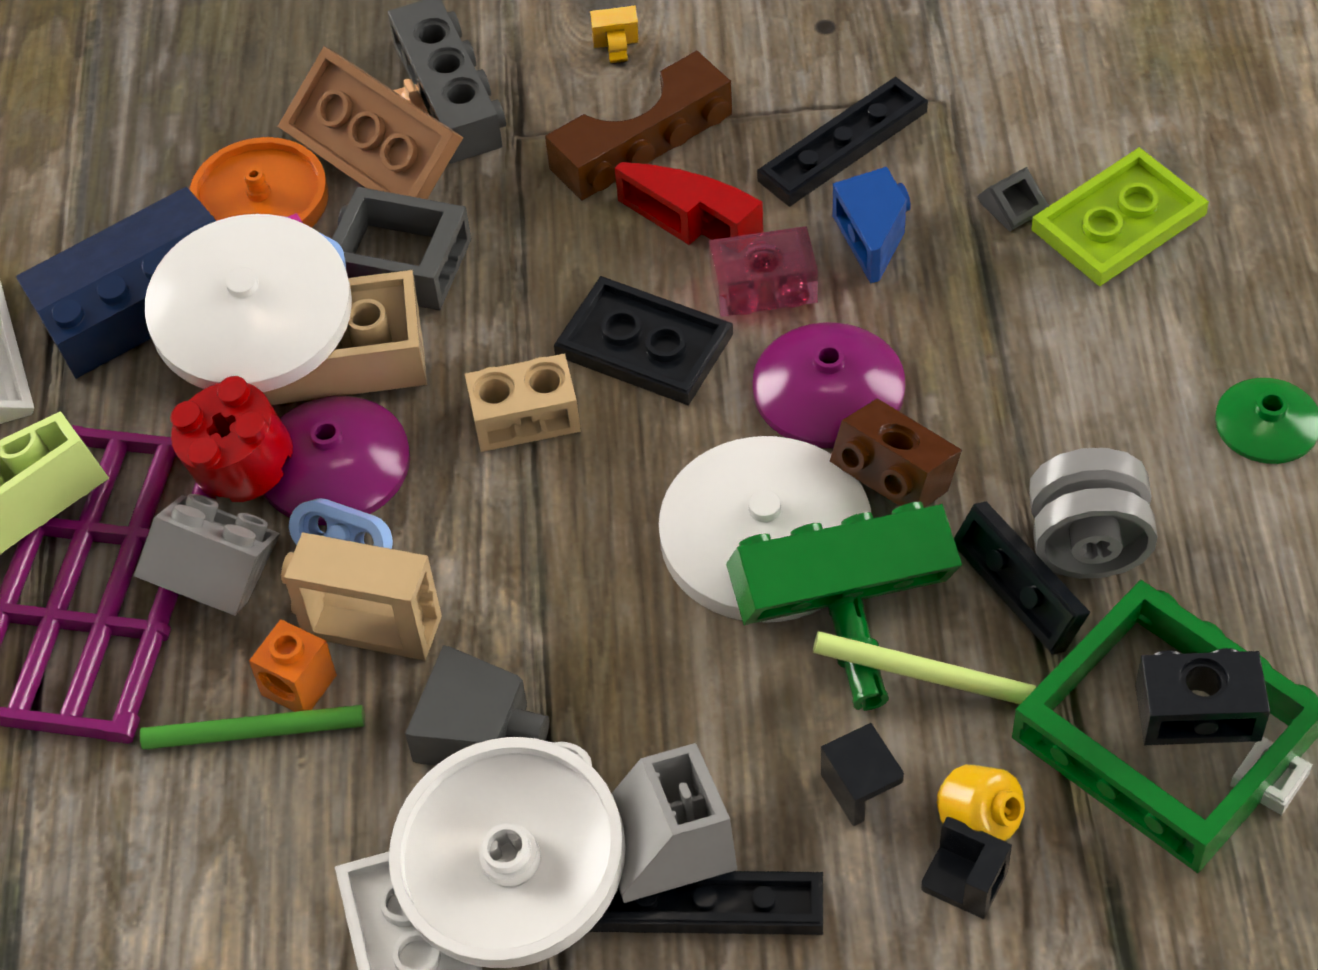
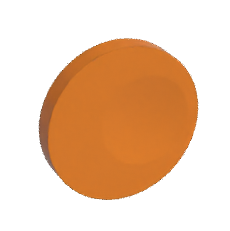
M275 137L246 139L217 151L199 167L189 189L216 221L247 214H270L288 217L297 213L301 221L311 228L324 213L329 194L325 172L316 155L297 142Z

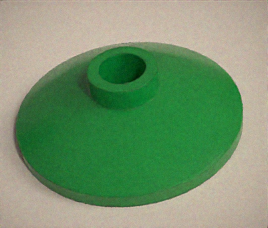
M1274 378L1244 380L1230 387L1218 402L1215 423L1220 437L1234 452L1252 461L1266 464H1281L1294 461L1306 455L1318 441V407L1306 392L1289 382Z

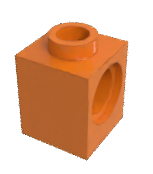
M282 619L279 620L249 660L261 695L294 712L312 710L337 676L326 640Z

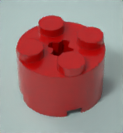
M239 376L227 377L221 383L209 386L198 392L188 401L179 403L171 412L170 420L173 424L171 442L173 449L207 496L216 499L215 496L229 498L231 502H246L262 496L271 490L283 477L284 472L281 468L287 456L291 459L293 453L292 438L265 394L257 387L248 384L244 378Z

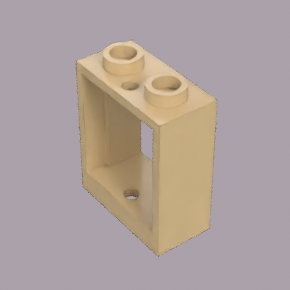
M302 532L295 551L289 552L286 555L281 570L282 583L286 584L291 598V611L293 614H296L300 628L327 642L426 661L442 617L428 556Z

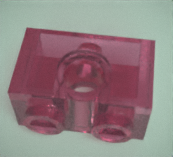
M807 226L709 240L711 276L720 317L738 314L747 315L758 311L785 307L793 308L805 304L818 303V269Z

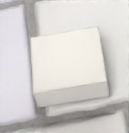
M1265 737L1262 738V741L1256 742L1233 775L1230 786L1234 788L1274 742ZM1295 756L1290 762L1289 768L1273 786L1270 785L1265 790L1260 803L1282 815L1310 774L1313 764L1299 756Z

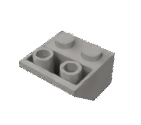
M188 494V497L181 495L154 517L134 577L236 616L248 603L280 533L268 529V523L257 516L247 513H239L235 516L219 510V504L206 496Z
M696 743L641 758L611 793L621 815L625 831V863L618 886L624 903L737 870L731 820Z

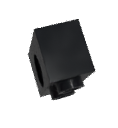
M1223 648L1211 653L1181 654L1177 651L1166 650L1153 655H1141L1135 689L1144 746L1262 741L1270 715V707L1259 651L1239 652L1236 649ZM1192 691H1203L1209 694L1210 696H1200L1193 693Z

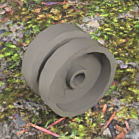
M1081 448L1059 454L1040 465L1030 478L1029 498L1031 514L1035 519L1033 529L1035 552L1050 570L1059 575L1079 579L1104 578L1131 570L1144 563L1155 551L1158 538L1155 515L1150 507L1152 495L1149 475L1142 461L1127 452L1110 448Z

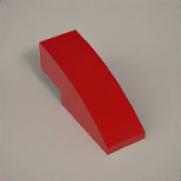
M621 162L615 167L618 201L688 245L702 234L739 257L763 235V201L736 187L700 174L652 164Z

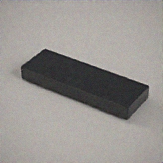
M987 501L975 503L954 537L958 552L1052 655L1065 652L1091 612Z

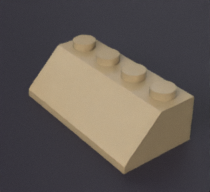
M413 270L348 278L352 295L350 319L342 339L328 358L309 374L284 387L263 392L270 404L277 405L330 396H346L427 385L424 345Z

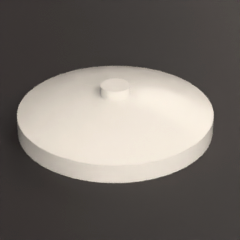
M247 214L228 217L201 227L183 238L164 256L152 275L147 289L145 317L150 336L158 354L166 365L182 379L205 389L221 383L227 377L239 376L244 378L248 384L257 387L262 392H267L301 379L328 358L342 339L347 328L352 307V295L344 263L339 253L323 235L294 219L270 214Z
M758 436L737 439L721 444L691 461L680 471L668 488L659 516L660 545L663 559L675 582L693 600L715 613L742 620L726 566L727 561L739 546V542L745 538L765 533L770 534L771 539L791 536L790 532L811 523H821L823 529L839 526L847 517L871 512L868 497L859 480L830 462L832 454L803 441L777 436ZM821 609L780 617L762 622H782L797 619L803 616L810 615Z
M505 737L491 739L463 748L438 763L417 783L408 795L399 811L390 840L389 870L396 898L414 928L437 950L458 961L480 967L512 968L525 966L553 957L566 950L588 933L603 916L611 904L622 877L626 851L625 831L618 807L607 784L598 772L580 756L562 746L535 738Z

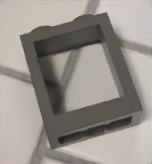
M357 187L349 204H345L341 208L338 217V227L332 237L343 249L348 278L413 270L418 306L439 311L472 239L465 206ZM368 226L432 237L419 266L355 254Z

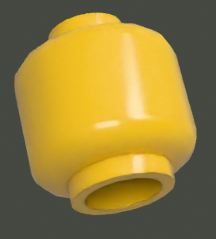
M969 764L962 765L952 770L940 786L937 794V808L942 823H944L947 817H951L966 824L973 830L983 831L1003 841L1011 838L1019 828L1024 815L1025 801L1022 787L1016 777L1004 769Z

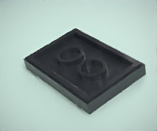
M600 276L555 342L554 351L555 355L565 354L567 361L689 406L733 336V323Z

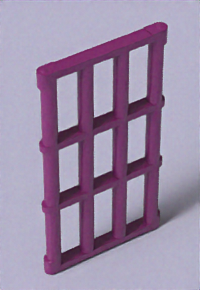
M71 425L87 447L105 449L100 466L109 479L88 494L79 520L51 518L47 523L18 541L0 587V647L10 623L38 626L8 707H0V726L130 744L134 741L140 723L138 713L162 642L168 640L171 632L169 622L179 594L159 586L147 620L118 616L141 551L144 548L174 459L178 456L173 449L171 437ZM126 452L154 454L129 525L121 526L100 523ZM195 481L191 494H199L211 498L201 490ZM43 536L71 539L46 607L17 604ZM101 542L121 545L96 614L69 611L70 602L92 543ZM60 629L89 632L60 714L31 711ZM111 635L139 638L140 642L112 721L82 717Z

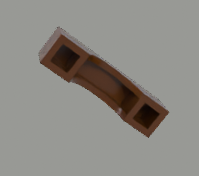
M695 51L660 71L661 97L646 113L623 121H604L583 114L547 134L545 140L549 169L583 201L616 182L615 167L619 163L648 164L650 161L675 147L683 145L690 138L713 125L721 123L725 118L732 115L731 80L699 51Z

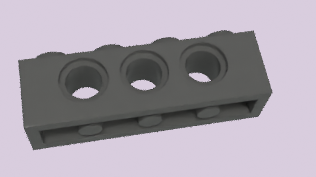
M422 0L389 10L388 17L394 46L409 78L417 85L429 115L464 137L449 163L452 164L502 148L500 128L506 126L502 106L498 99L491 101L489 97L491 96V89L484 70L476 71L475 69L476 58L469 40L461 41L460 39L462 32L456 13L454 11L447 12L442 0Z

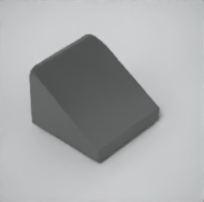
M1027 167L988 187L977 196L980 203L1008 231H1012L1032 220L1033 216L1049 207Z

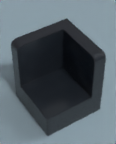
M872 723L821 746V776L853 826L865 820V801L902 784L904 781L903 770Z
M947 817L941 827L940 847L922 879V891L984 919L1008 873L1012 844L983 831L973 830L966 824Z

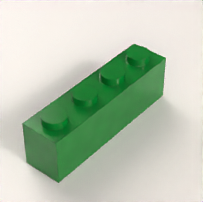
M912 502L895 508L891 512L892 515L874 518L871 512H864L847 517L839 526L823 529L821 523H811L790 532L791 536L771 539L770 534L765 533L743 539L739 542V546L726 563L743 625L826 608L832 602L843 597L853 596L854 600L857 597L863 600L946 582L962 566L943 504L924 508L922 502Z

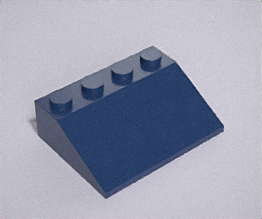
M187 186L15 276L75 379L151 339L145 317V298L152 275L164 256L177 243L192 232L216 221Z

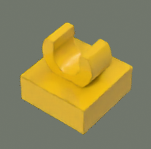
M636 6L590 11L594 48L608 47L610 63L628 61L627 44L639 43Z

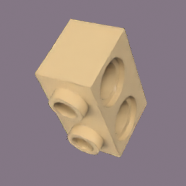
M565 354L538 357L530 361L500 367H488L480 371L465 373L480 452L581 432L577 400Z

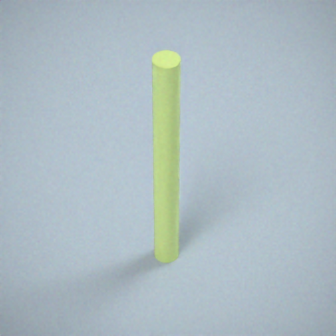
M820 631L817 632L813 647V653L1016 704H1021L1036 688V685Z

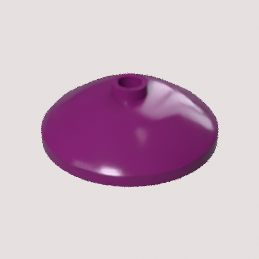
M833 322L801 326L775 339L759 357L752 381L754 401L765 422L785 438L803 441L819 448H834L841 421L878 398L900 411L905 396V373L895 351L883 339L865 329Z
M330 396L303 403L280 417L292 438L293 453L291 459L287 456L281 468L284 472L283 477L264 496L276 510L289 518L293 510L301 503L320 498L371 514L384 506L398 492L407 476L410 464V449L405 430L390 411L367 399L353 396ZM320 516L318 518V525H327L325 519Z

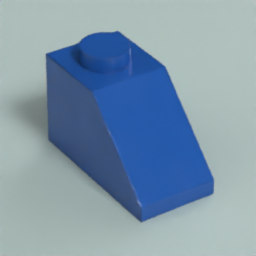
M887 167L833 183L832 216L870 284L880 281L905 233L906 212L911 208L906 187L903 183H896Z

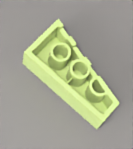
M61 411L0 440V555L109 479Z

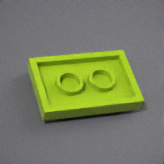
M1138 147L1033 216L1031 230L1100 287L1207 214L1209 201Z

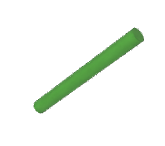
M363 705L143 727L140 729V743L142 749L147 750L365 727V713Z

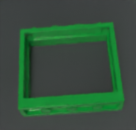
M1140 579L1016 708L1012 738L1193 871L1199 873L1260 804L1265 790L1270 785L1273 786L1289 768L1290 762L1294 757H1301L1318 738V696L1310 688L1295 684L1273 669L1270 663L1260 655L1270 714L1288 725V727L1206 819H1203L1053 711L1136 623L1142 625L1182 654L1211 653L1223 648H1232L1239 652L1246 651L1227 638L1215 624L1209 621H1202L1181 607L1169 593L1156 590Z

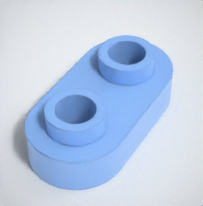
M320 498L303 502L293 510L290 516L289 531L296 545L302 532L365 544L364 534L367 532L373 538V546L392 549V534L383 520L328 499ZM320 516L327 523L325 533L318 527V518Z

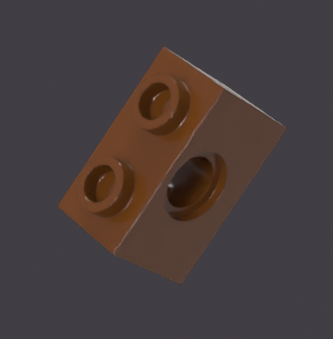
M877 398L841 421L830 462L899 506L912 502H922L925 508L948 492L962 449Z

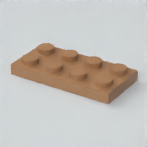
M325 46L322 48L277 126L365 188L428 199L464 138Z

